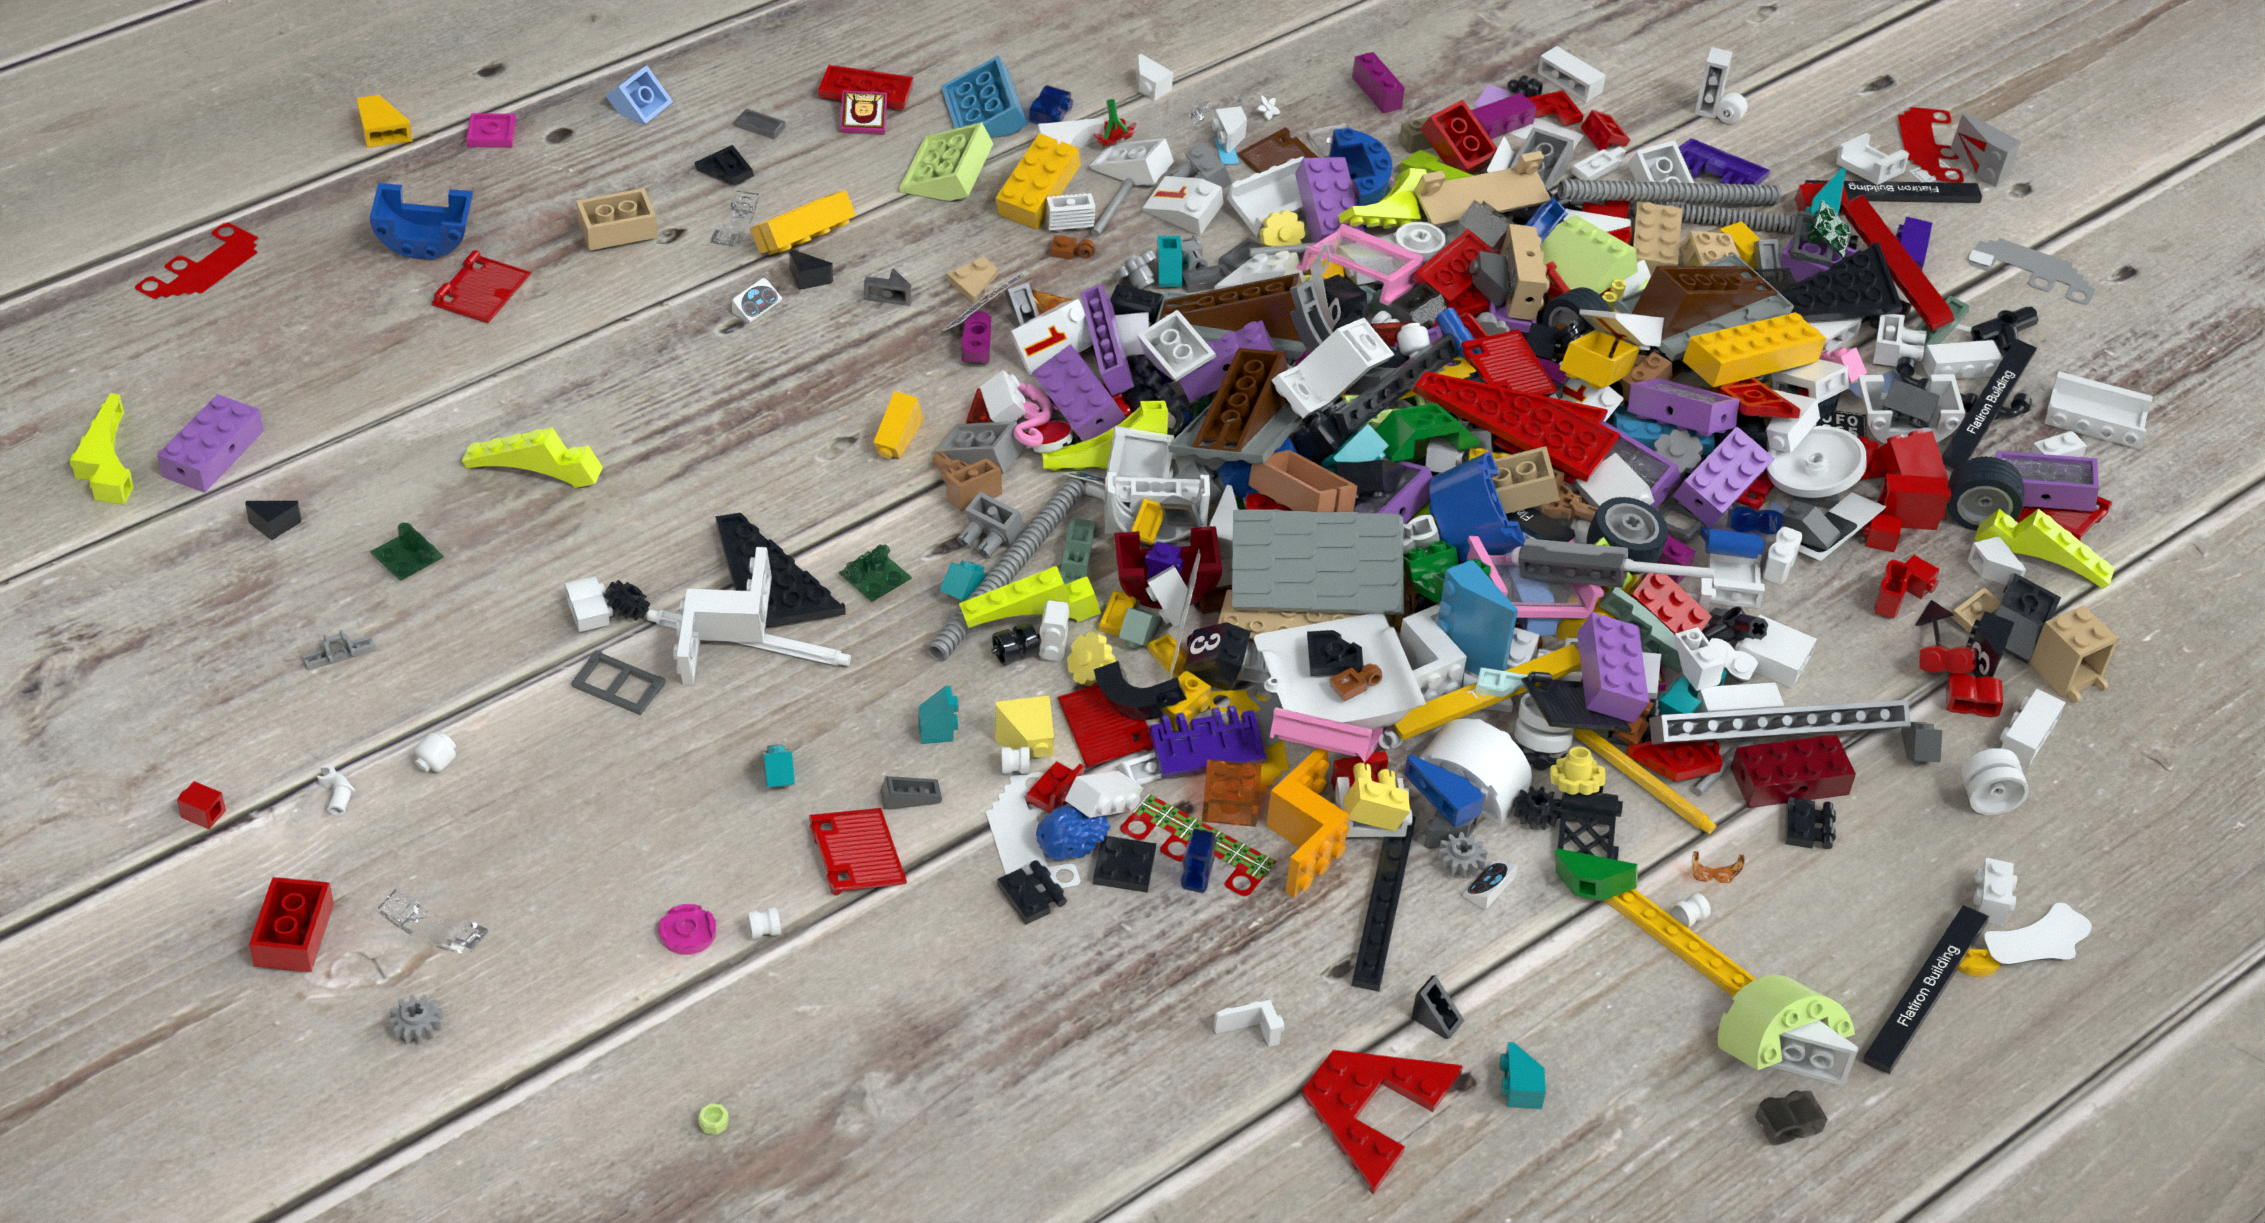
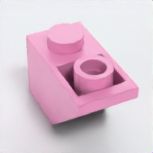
M1841 347L1832 353L1829 350L1821 352L1819 359L1848 366L1849 383L1857 380L1859 375L1867 373L1857 348L1846 350V347Z

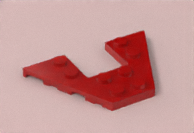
M1333 1049L1304 1086L1302 1097L1315 1110V1115L1319 1121L1325 1123L1333 1135L1332 1139L1342 1153L1350 1158L1352 1167L1360 1172L1370 1186L1369 1191L1374 1194L1403 1155L1405 1146L1356 1118L1381 1085L1434 1112L1461 1075L1463 1066Z

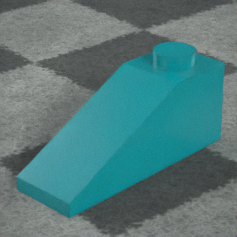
M1841 168L1813 198L1811 206H1806V212L1838 220L1846 172L1845 168ZM1806 223L1807 230L1830 234L1829 227Z

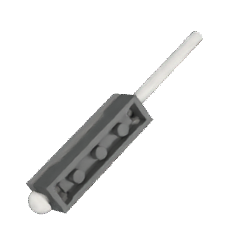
M1526 538L1523 547L1515 548L1511 554L1512 562L1520 568L1521 578L1618 588L1623 587L1628 571L1714 579L1716 574L1714 568L1635 562L1628 558V548Z

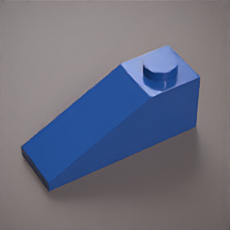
M1287 437L1281 447L1273 453L1286 450L1297 453L1290 437ZM1244 460L1226 461L1217 469V473L1225 487L1231 485L1234 494L1242 500L1245 497V493L1253 488L1249 486L1252 463L1245 462Z
M1410 755L1407 757L1404 775L1454 828L1481 814L1484 796L1466 778L1416 756Z

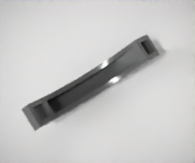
M1306 280L1290 288L1295 305V310L1291 311L1290 315L1302 343L1310 354L1333 332L1322 313L1313 280ZM1376 366L1370 369L1348 390L1360 395L1394 371L1395 368Z

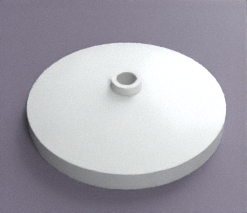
M1813 426L1792 453L1769 449L1768 453L1774 457V460L1767 467V474L1777 488L1788 494L1806 498L1831 496L1847 490L1860 480L1867 465L1866 450L1863 443L1848 431L1830 426Z

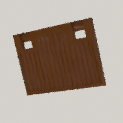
M1286 127L1237 152V155L1256 173H1262L1273 166L1282 165L1290 159H1297L1302 156L1304 158H1319L1297 137L1291 138L1290 131Z

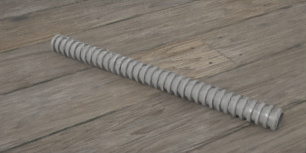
M1561 179L1557 187L1558 196L1563 200L1592 199L1601 201L1630 200L1638 202L1777 205L1781 199V189L1778 185Z
M1074 477L1067 478L1065 483L1062 484L967 600L1010 584L1046 538H1048L1050 533H1052L1054 528L1057 527L1073 505L1084 494L1085 487L1080 480ZM961 608L957 610L945 627L941 629L928 645L929 654L938 661H946L973 628H968Z

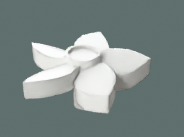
M1260 96L1262 105L1257 107L1256 111L1264 113L1263 116L1267 121L1272 116L1280 114L1279 109L1274 106L1276 98L1267 101L1264 96Z

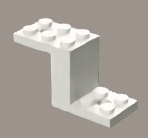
M1362 318L1338 328L1299 365L1278 374L1271 381L1276 385L1277 392L1290 402L1292 410L1297 415L1305 418L1317 410H1322L1328 404L1334 403L1370 369L1387 362L1395 354L1366 319Z
M756 547L755 557L750 559V573H753L752 579L747 581V591L687 589L685 599H681L680 614L683 615L682 621L677 623V637H680L679 644L674 645L673 651L674 660H677V674H681L683 685H694L700 640L763 643L772 578L767 548Z
M1440 603L1403 618L1399 638L1425 702L1461 688L1467 658L1437 624Z

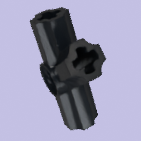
M2026 306L2013 312L2002 310L1996 318L1972 326V340L1974 342L1997 340L1998 350L2004 357L2014 340H2019L2018 331L2037 325L2039 320L2037 311L2032 306Z
M1740 606L1729 610L1715 607L1709 613L1712 616L1708 621L1710 626L1701 631L1709 642L1711 638H1716L1728 643L1732 640L1741 641L1745 638L1762 640L1767 635L1769 625L1764 618L1745 614Z

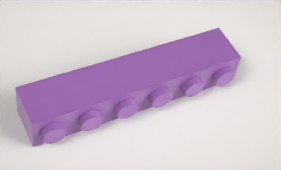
M1101 283L1080 292L1100 373L1113 396L1134 387L1113 305Z

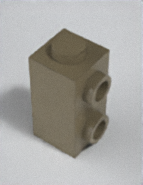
M1429 117L1401 124V131L1398 136L1399 142L1409 154L1433 148L1420 130Z

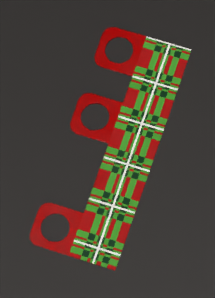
M1151 794L1147 795L1121 825L1123 833L1137 840H1144L1156 825L1169 831L1172 834L1160 847V851L1176 861H1184L1197 846L1231 864L1236 869L1225 881V886L1241 896H1249L1277 862ZM1132 821H1142L1146 825V830L1141 834H1134L1129 830L1128 826ZM1172 842H1181L1185 845L1186 851L1182 855H1173L1169 852L1168 846ZM1238 876L1247 877L1251 885L1248 889L1239 890L1233 885L1234 878Z

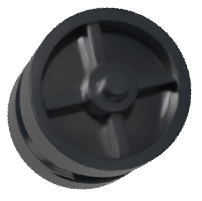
M1140 376L1132 378L1134 387L1122 392V400L1125 404L1129 405L1131 413L1140 407V401H1160L1155 395V391L1145 382V378Z
M1029 622L1014 626L1012 631L1005 629L993 633V649H991V652L996 654L999 662L1005 666L1019 661L1020 656L1026 659L1038 655L1040 652L1039 639L1041 637L1040 634L1036 633L1034 627Z

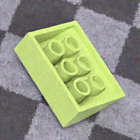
M983 123L925 136L899 187L900 192L946 201L967 198L993 146V142Z
M1577 215L1571 216L1559 223L1541 243L1540 249L1544 252L1543 265L1553 261L1557 266V273L1570 290L1584 287L1600 294L1611 288L1614 280H1625L1638 272L1636 249ZM1546 276V279H1549V282L1553 283L1549 276Z

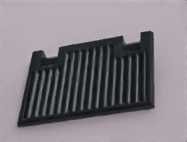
M1532 671L1527 677L1521 679L1550 727L1621 732L1632 731L1626 720L1586 709L1583 678L1581 681L1554 680L1550 673ZM1535 683H1540L1544 690H1538Z

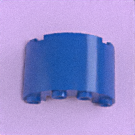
M1351 128L1334 129L1329 158L1345 157L1350 178L1354 180L1359 193L1357 205L1367 206L1380 202L1388 193L1393 168L1388 150L1381 142L1366 133Z
M378 183L369 218L372 230L385 246L404 257L416 259L442 257L455 250L463 240L473 191L449 189V207L403 203L402 185Z
M1491 451L1437 474L1430 481L1431 504H1429V511L1433 518H1436L1440 539L1456 547L1460 564L1467 561L1470 549L1469 536H1478L1488 555H1505L1517 547H1523L1525 542L1518 521H1508L1492 478L1500 474Z

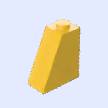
M380 95L356 98L367 148L412 142L410 121Z
M897 391L893 392L873 442L880 456L887 459L892 457L900 459L924 420L917 397Z

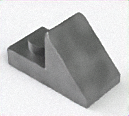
M894 268L891 270L889 279L866 276L864 280V300L911 306V284Z
M1028 282L1005 290L1012 311L1006 317L1015 328L1040 315Z

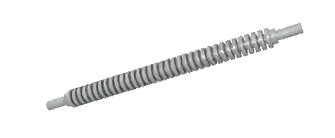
M1570 200L1571 205L1582 206L1584 202L1605 205V200ZM1629 200L1627 216L1630 215V211L1631 216H1635L1637 201L1631 202ZM1662 202V205L1667 206V202ZM1668 202V206H1674L1678 208V203H1674V205H1672V202ZM1683 203L1679 205V208H1682V219L1684 217V222H1688L1689 219L1693 223L1695 219L1696 223H1700L1701 219L1702 224H1705L1707 220V224L1711 225L1713 220V225H1717L1719 221V226H1723V224L1729 226V224L1732 225L1742 221L1746 226L1748 224L1749 229H1752L1754 225L1756 230L1758 228L1764 230L1765 228L1766 231H1770L1771 228V231H1776L1777 228V232H1781L1783 228L1784 233H1787L1788 229L1789 233H1793L1797 222L1795 215H1791V217L1790 215H1785L1784 217L1783 214H1779L1778 217V214L1774 213L1772 217V213H1768L1766 217V212H1762L1760 216L1758 211L1756 213L1750 211L1749 213L1748 210H1745L1743 213V210H1738L1737 213V209H1733L1731 213V209L1727 208L1725 213V208H1721L1719 212V207L1713 209L1710 206L1708 209L1707 206H1703L1702 209V206L1698 205L1696 209V205L1692 204L1690 209V204H1686L1685 208ZM1806 222L1802 224L1803 231L1807 230Z

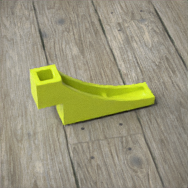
M1409 168L1394 176L1395 182L1392 188L1380 202L1367 206H1353L1338 214L1340 223L1350 224V226L1367 225V227L1400 228L1404 224L1421 220L1418 207L1420 201L1414 190L1421 176L1427 174L1426 169Z
M110 393L105 403L101 404L98 415L91 421L90 428L86 435L81 438L78 449L72 453L70 466L73 468L76 479L89 481L90 489H92L96 501L125 505L134 489L130 469H125L122 466L114 450L116 432L124 415L119 394Z
M1140 401V407L1116 426L1167 434L1168 409L1165 401ZM1115 427L1092 439L1065 446L1057 451L1041 453L1043 469L1048 468L1052 471L1062 468L1083 470L1086 467L1107 469Z
M552 427L542 430L536 429L523 434L517 433L504 438H494L490 441L472 443L467 448L462 459V463L466 468L504 466L526 469L572 484L574 488L595 484L603 468L588 445L572 447L567 450Z
M1998 509L1979 524L1974 538L1977 542L1999 536L2012 553L2029 555L2057 563L2084 576L2102 589L2111 582L2114 568L2040 509H2037L2020 523H2017L2011 516Z
M1057 566L959 603L968 628L1001 618L1020 615H1043L1044 605L1048 600L1066 602L1069 606V618L1076 619L1077 623L1101 614L1096 595L1088 577L1086 576L1064 585Z

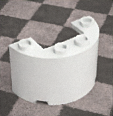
M1954 374L1930 375L1927 391L1940 395L1928 428H1913L1908 425L1909 422L1901 418L1899 421L1892 420V410L1882 411L1888 394L1882 393L1884 385L1883 375H1859L1858 385L1870 431L1884 444L1887 443V438L1899 434H1901L1902 438L1908 437V433L1922 429L1923 433L1933 431L1937 443L1952 434L1959 427L1965 416V410Z
M1456 719L1448 722L1419 756L1420 759L1466 778L1474 787H1477L1484 796L1480 815L1500 825L1513 810L1514 798L1518 797L1519 791H1527L1532 783L1531 767L1525 755L1511 739L1510 735L1480 719Z

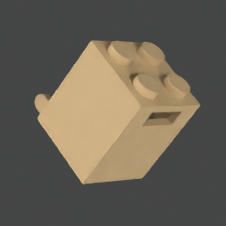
M2083 605L2044 623L2029 665L2063 698L2068 697L2072 702L2076 703L2081 701V695L2078 691L2091 685H2095L2101 691L2108 688V683L2103 677L2119 638Z

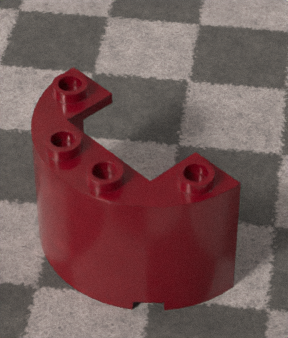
M1216 526L1190 528V546H1180L1181 559L1184 560V564L1179 575L1186 587L1198 550L1200 553L1190 605L1202 600V595L1208 591L1212 592L1222 576V563ZM1139 531L1114 533L1119 582L1123 591L1129 598L1133 596L1138 599L1139 604L1143 606L1163 609L1159 601L1153 602L1146 591L1149 584L1147 582L1148 565H1145V558L1148 550H1153V548L1140 549Z

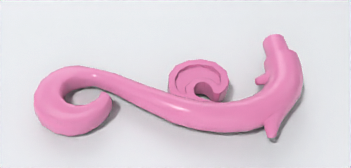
M1019 382L1018 391L1035 403L1026 401L1023 404L1026 414L1022 416L1028 420L1018 424L1013 434L1022 444L1029 447H1038L1043 442V435L1034 427L1047 423L1053 415V410L1058 411V408L1041 389L1030 383L1026 385ZM1030 428L1028 432L1030 435L1025 434L1022 430Z

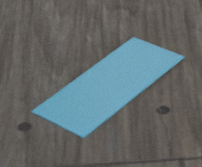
M1216 138L1215 142L1221 162L1223 164H1239L1235 148L1231 152L1226 153L1223 145L1219 144L1218 138Z

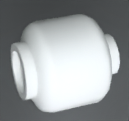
M1735 92L1728 93L1720 100L1716 108V115L1723 123L1734 124L1745 115L1748 108L1747 101L1741 94Z
M1420 323L1404 325L1397 334L1400 352L1410 358L1430 345L1428 331L1425 327L1420 326Z
M443 732L439 734L429 733L414 749L418 758L415 763L426 773L429 770L440 773L456 757L454 750L456 745Z

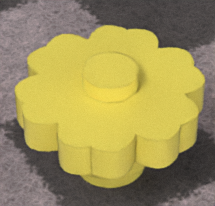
M1281 210L1279 213L1271 212L1268 217L1263 219L1264 228L1259 231L1261 244L1267 247L1302 244L1300 239L1305 237L1304 223L1297 221V214L1288 210Z
M1091 631L1086 636L1079 635L1076 641L1071 645L1072 653L1067 658L1068 672L1073 673L1074 682L1086 686H1091L1094 682H1097L1093 669L1116 662L1115 656L1112 654L1111 645L1106 644V637Z
M1584 747L1571 748L1566 757L1557 759L1556 765H1552L1550 768L1551 783L1559 785L1558 789L1562 792L1572 795L1580 792L1584 795L1598 792L1600 786L1605 785V768L1597 765V761L1593 759L1591 752Z

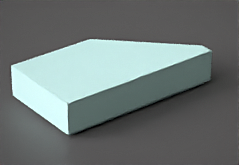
M1481 668L1476 685V693L1504 697L1524 687L1521 679L1528 675Z

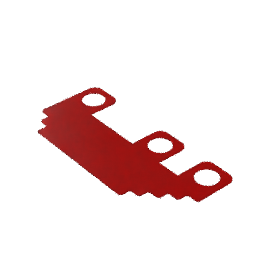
M1909 107L1910 111H1904V115L1898 114L1904 151L1909 153L1907 160H1913V163L1920 165L1922 170H1927L1929 175H1934L1937 181L1964 182L1963 173L1960 169L1940 167L1939 158L1957 160L1959 157L1956 153L1953 156L1943 155L1941 149H1951V146L1936 144L1931 122L1949 124L1952 122L1950 113L1946 110ZM1936 112L1944 113L1947 119L1938 120L1933 114ZM1947 171H1954L1959 174V178L1950 179L1945 173Z
M229 222L223 223L214 229L211 234L226 243L198 263L183 255L176 256L165 264V268L179 275L177 278L167 284L156 277L149 276L139 282L135 289L153 299H157L160 296L168 298L172 294L180 296L183 293L191 295L193 292L202 294L258 253V251L254 250L257 246L254 241L258 237ZM223 227L234 229V233L230 236H221L218 232ZM177 260H184L187 262V266L184 269L177 270L172 267V263ZM147 281L158 283V287L151 291L144 290L142 285Z

